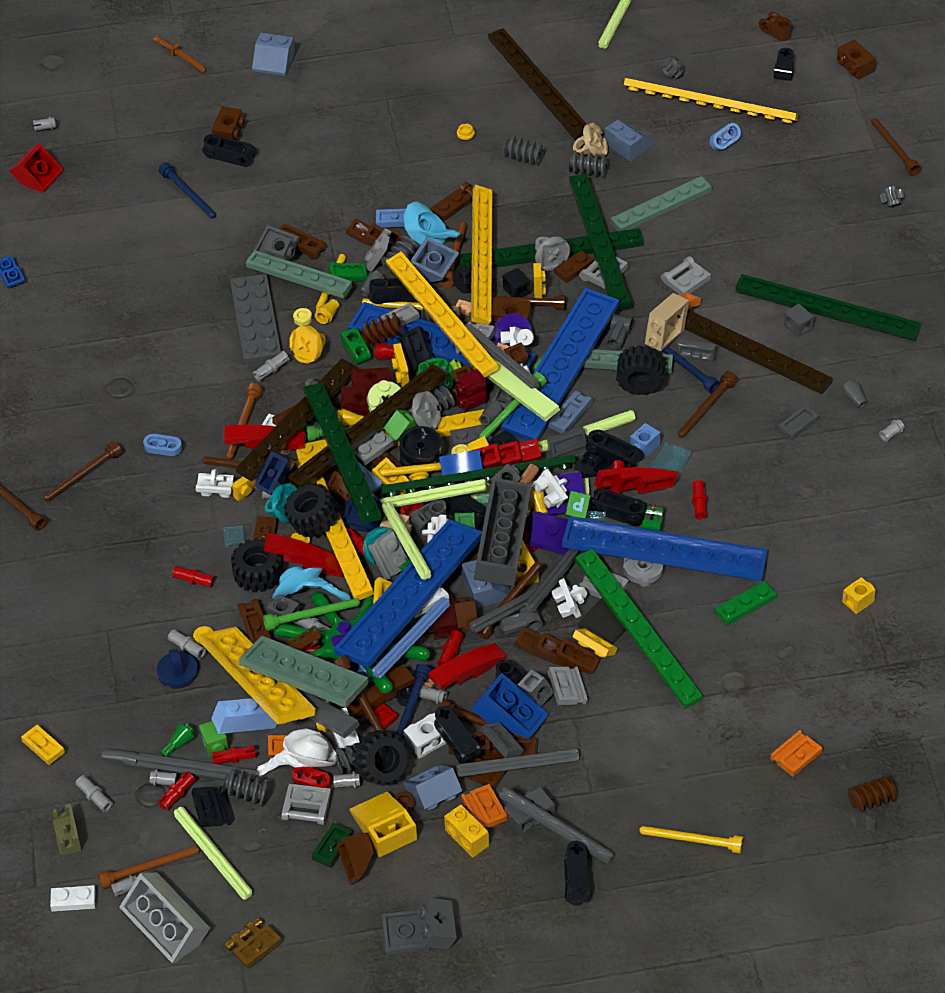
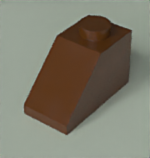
M470 596L451 599L456 626L462 628L463 631L471 630L469 624L477 619L475 600Z
M367 832L344 837L336 845L350 885L355 884L363 876L374 853L373 843L369 839Z

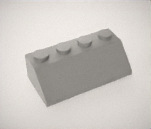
M157 872L140 873L119 907L171 963H176L198 947L210 929L200 916Z

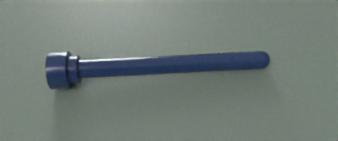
M165 162L159 167L158 172L164 178H170L210 218H215L216 213L175 174L174 167L169 162Z
M668 345L662 350L665 354L673 355V360L703 383L704 389L710 394L720 384V381L715 377H707Z
M417 664L414 670V678L416 680L396 732L399 738L403 739L404 730L409 724L423 682L429 679L428 672L432 671V669L427 665Z

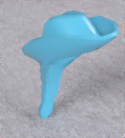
M416 201L407 206L403 215L404 227L410 238L421 245L426 237L443 244L446 242L445 238H457L460 235L456 230L446 229L442 220L426 205Z
M297 566L287 569L280 576V585L276 588L272 599H275L278 594L284 597L289 594H295L305 587L323 588L343 601L351 600V596L320 578L319 575L323 570L322 568L303 569Z

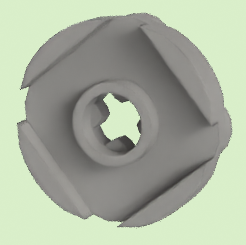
M624 558L623 573L630 581L645 587L662 576L663 564ZM645 564L647 565V568H640L639 566H644Z

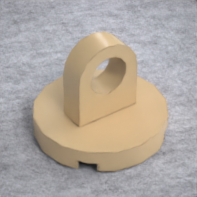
M590 123L584 126V136L574 142L573 150H577L578 155L584 151V155L590 152L594 156L598 154V158H601L602 155L608 153L607 140L601 136L602 130L595 123Z

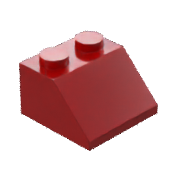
M38 143L30 148L9 172L21 185L42 193L64 169Z

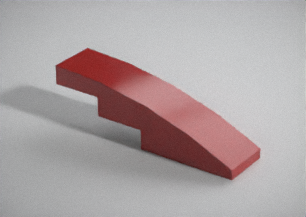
M225 425V445L245 443L246 448H255L276 426ZM300 431L283 450L305 449L306 433Z
M537 438L522 443L514 441L500 446L496 443L474 449L480 451L483 469L543 459Z
M613 468L599 470L594 485L597 489L615 486L618 492L636 488L638 494L674 487L678 473L677 471L658 468Z
M267 533L264 552L284 555L283 561L303 564V569L319 567L323 569L321 574L342 577L343 572L337 558L330 552L300 540Z
M495 643L463 653L428 672L429 679L440 690H443L454 682L459 685L471 676L476 679L496 666L499 660L507 659V655Z

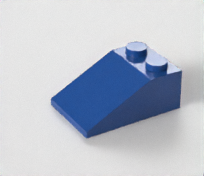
M503 673L493 681L471 708L487 723L500 722L507 731L527 739L533 735L549 714Z

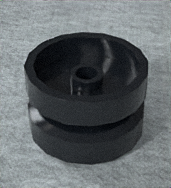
M415 426L406 430L399 439L400 464L412 466L440 463L442 438L439 433L433 428L426 426ZM430 471V472H427V473H428V475H430V474H433V473L436 472V471Z

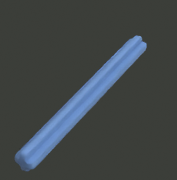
M441 597L372 669L374 677L381 678L450 606L449 599Z

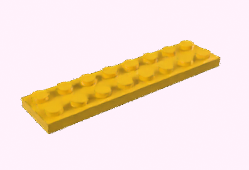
M237 627L200 634L199 642L277 725L315 716L313 705L295 687L239 665V658L253 643Z

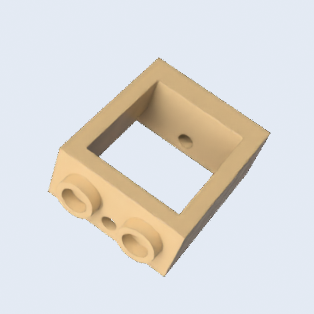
M672 293L649 313L645 338L646 345L662 351L684 331L689 305L688 299Z

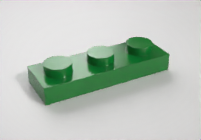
M763 581L717 606L715 614L728 626L774 601L777 594Z

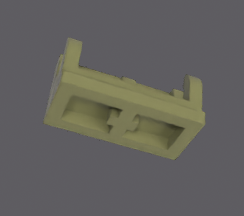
M71 803L65 805L64 813H58L57 808L53 810L54 819L52 820L60 856L81 851Z

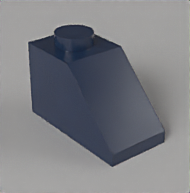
M271 451L254 486L272 495L274 489L287 479L296 461L279 452Z

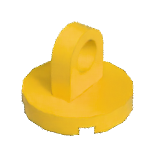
M308 325L297 327L290 336V349L295 354L293 356L301 363L307 364L317 361L326 342L325 335Z

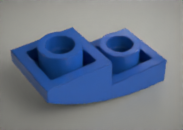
M12 255L0 259V277L7 288L25 282Z
M479 450L439 457L442 476L483 469Z

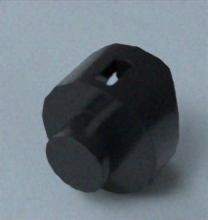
M463 265L453 272L454 285L463 294L471 293L472 267L468 265Z

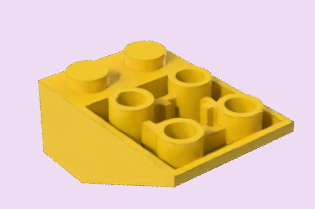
M388 792L349 809L362 832H367L378 857H382L417 840L416 824L407 810Z

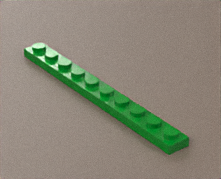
M590 549L576 556L575 562L683 708L686 709L702 701L703 695L596 552Z

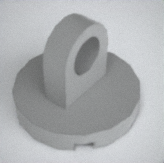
M557 236L551 238L539 237L536 239L535 249L537 252L535 260L536 263H541L543 270L553 271L555 267L568 259L570 246L564 238Z
M428 391L417 393L413 399V404L406 411L412 414L418 426L434 429L440 422L441 414L440 411H437L439 404L435 396Z

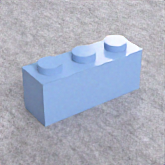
M253 698L218 701L211 718L218 734L274 729L277 726L275 721Z

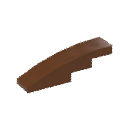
M355 218L348 227L346 234L372 247L384 229L375 223L369 226ZM391 227L389 228L391 234L388 236L390 238L386 252L390 251L391 246H395V242L400 241V237L403 236V234Z
M524 626L513 645L551 663L569 667V669L578 667L580 672L588 674L593 673L601 658L566 638L560 641L545 632L541 636Z
M405 665L385 673L393 685L391 692L381 693L373 681L369 682L362 690L373 711L378 708L379 704L395 698L397 691L414 684L415 678ZM357 698L346 707L349 716L355 719L366 716ZM340 705L335 706L339 710L345 708Z
M483 732L470 733L481 749V756L477 758L485 760L505 758ZM536 738L516 740L523 748L521 756L537 754ZM449 748V754L454 755L451 749Z

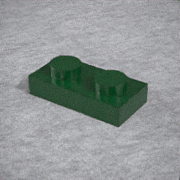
M332 823L312 853V860L331 868L340 855L336 845L344 837L352 836V831Z

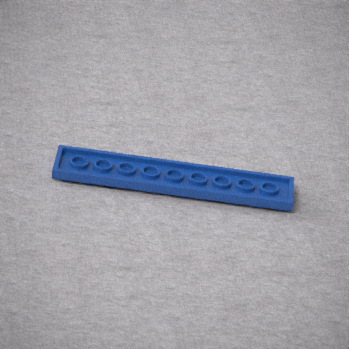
M584 288L535 369L534 373H541L547 381L542 388L537 390L558 406L618 308V299ZM520 404L504 420L501 425V431L507 430L510 434L528 441L536 438L539 440L551 418L545 422L523 404Z
M363 302L349 324L348 330L356 327L362 336L361 329L364 328L365 321L369 325H371V319L378 323V317L393 310ZM417 319L403 326L404 334L418 326L423 327L433 358L445 359L447 362L455 359L456 362H460L462 367L469 364L470 368H472L461 352L459 354L456 353V346L437 324ZM400 333L399 336H392L390 339L386 338L378 342L390 345L398 344L396 338L403 336V334ZM527 352L529 359L523 365H527L530 370L536 360V354Z
M569 516L562 541L563 548L588 551L593 549L599 554L762 581L767 556V549Z
M449 519L420 551L431 571V578L422 580L411 561L334 648L335 655L340 657L348 655L350 661L370 668L481 541L482 531Z

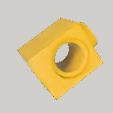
M861 577L843 589L842 602L855 614H858L874 602L876 589L870 582L865 581Z

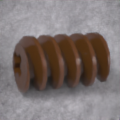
M393 312L392 319L387 314L385 315V321H383L381 316L378 317V323L374 319H371V325L365 321L361 333L364 342L367 345H371L372 342L377 343L379 340L383 341L386 338H392V336H399L400 333L404 334V328L400 318Z
M889 775L887 778H879V781L874 779L871 781V784L865 782L863 786L860 784L856 785L855 789L853 787L848 788L849 801L854 809L858 807L860 812H864V805L871 810L872 802H874L876 807L880 806V800L885 805L888 804V797L892 802L896 801L895 785Z

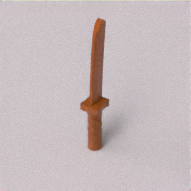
M158 35L154 37V41L170 50L173 57L177 55L201 73H205L204 65L182 51L178 43L173 45Z

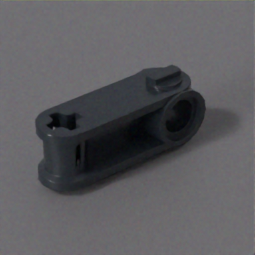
M209 134L204 137L202 151L210 159L248 167L251 163V158L257 153L256 148L246 142L217 134Z
M377 278L370 281L369 300L372 303L417 301L398 278Z
M600 429L589 433L588 442L585 445L586 451L605 457V461L613 460L614 462L619 460L624 462V468L636 467L637 462L641 461L644 457V453L640 448Z
M467 494L442 499L446 503L447 513L455 518V513H476V529L483 530L487 509L485 506Z
M602 488L595 489L594 497L589 501L588 509L592 513L636 527L642 525L647 505L640 499Z
M438 707L435 711V729L460 764L474 762L475 758L481 756L479 744L470 735L450 707Z
M580 841L570 842L567 846V854L564 857L565 901L575 906L581 905L583 902L588 903L590 895L586 846Z

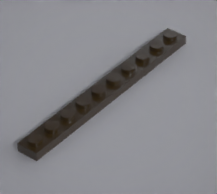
M504 28L489 33L488 40L575 141L584 136L583 128L587 124Z
M687 311L685 330L820 394H823L832 384V377L695 312Z
M342 358L318 382L323 383L330 400L357 372L358 367ZM306 396L236 467V473L252 482L261 473L271 451L280 453L311 421L314 414Z
M434 364L430 365L345 431L352 450L354 451L381 430L396 410H406L413 404V399L417 393L429 392L447 378L446 372ZM328 446L287 476L289 482L297 488L303 487L307 483L310 485L336 465Z

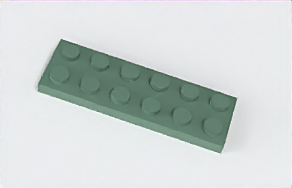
M261 636L239 658L240 666L345 708L368 685V677L264 636Z

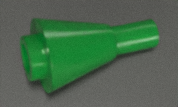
M179 723L169 743L160 753L167 757L174 749L194 739V730L186 723L184 725Z

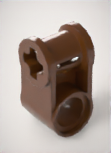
M774 11L770 12L768 17L761 19L758 23L764 33L775 37L779 41H787L791 38V21Z

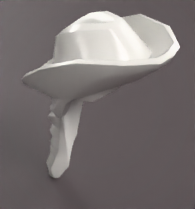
M307 728L295 730L284 738L283 747L285 749L265 764L258 766L257 772L258 776H261L279 765L287 764L293 767H331L337 764L336 752L331 743L320 732Z

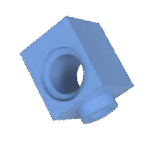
M645 423L630 436V444L640 448L644 453V458H647L660 446L661 432Z

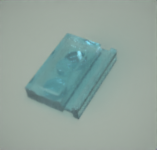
M665 443L650 468L677 471V481L690 460L692 451L675 445L672 447Z

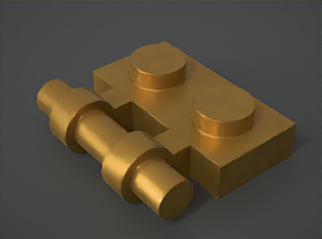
M259 918L246 923L244 929L237 934H232L224 944L228 951L237 947L233 950L234 956L247 969L282 943L281 937L267 924L259 929L263 925ZM249 935H251V937H250L249 939H247L246 941H244V939H245L246 937H248Z

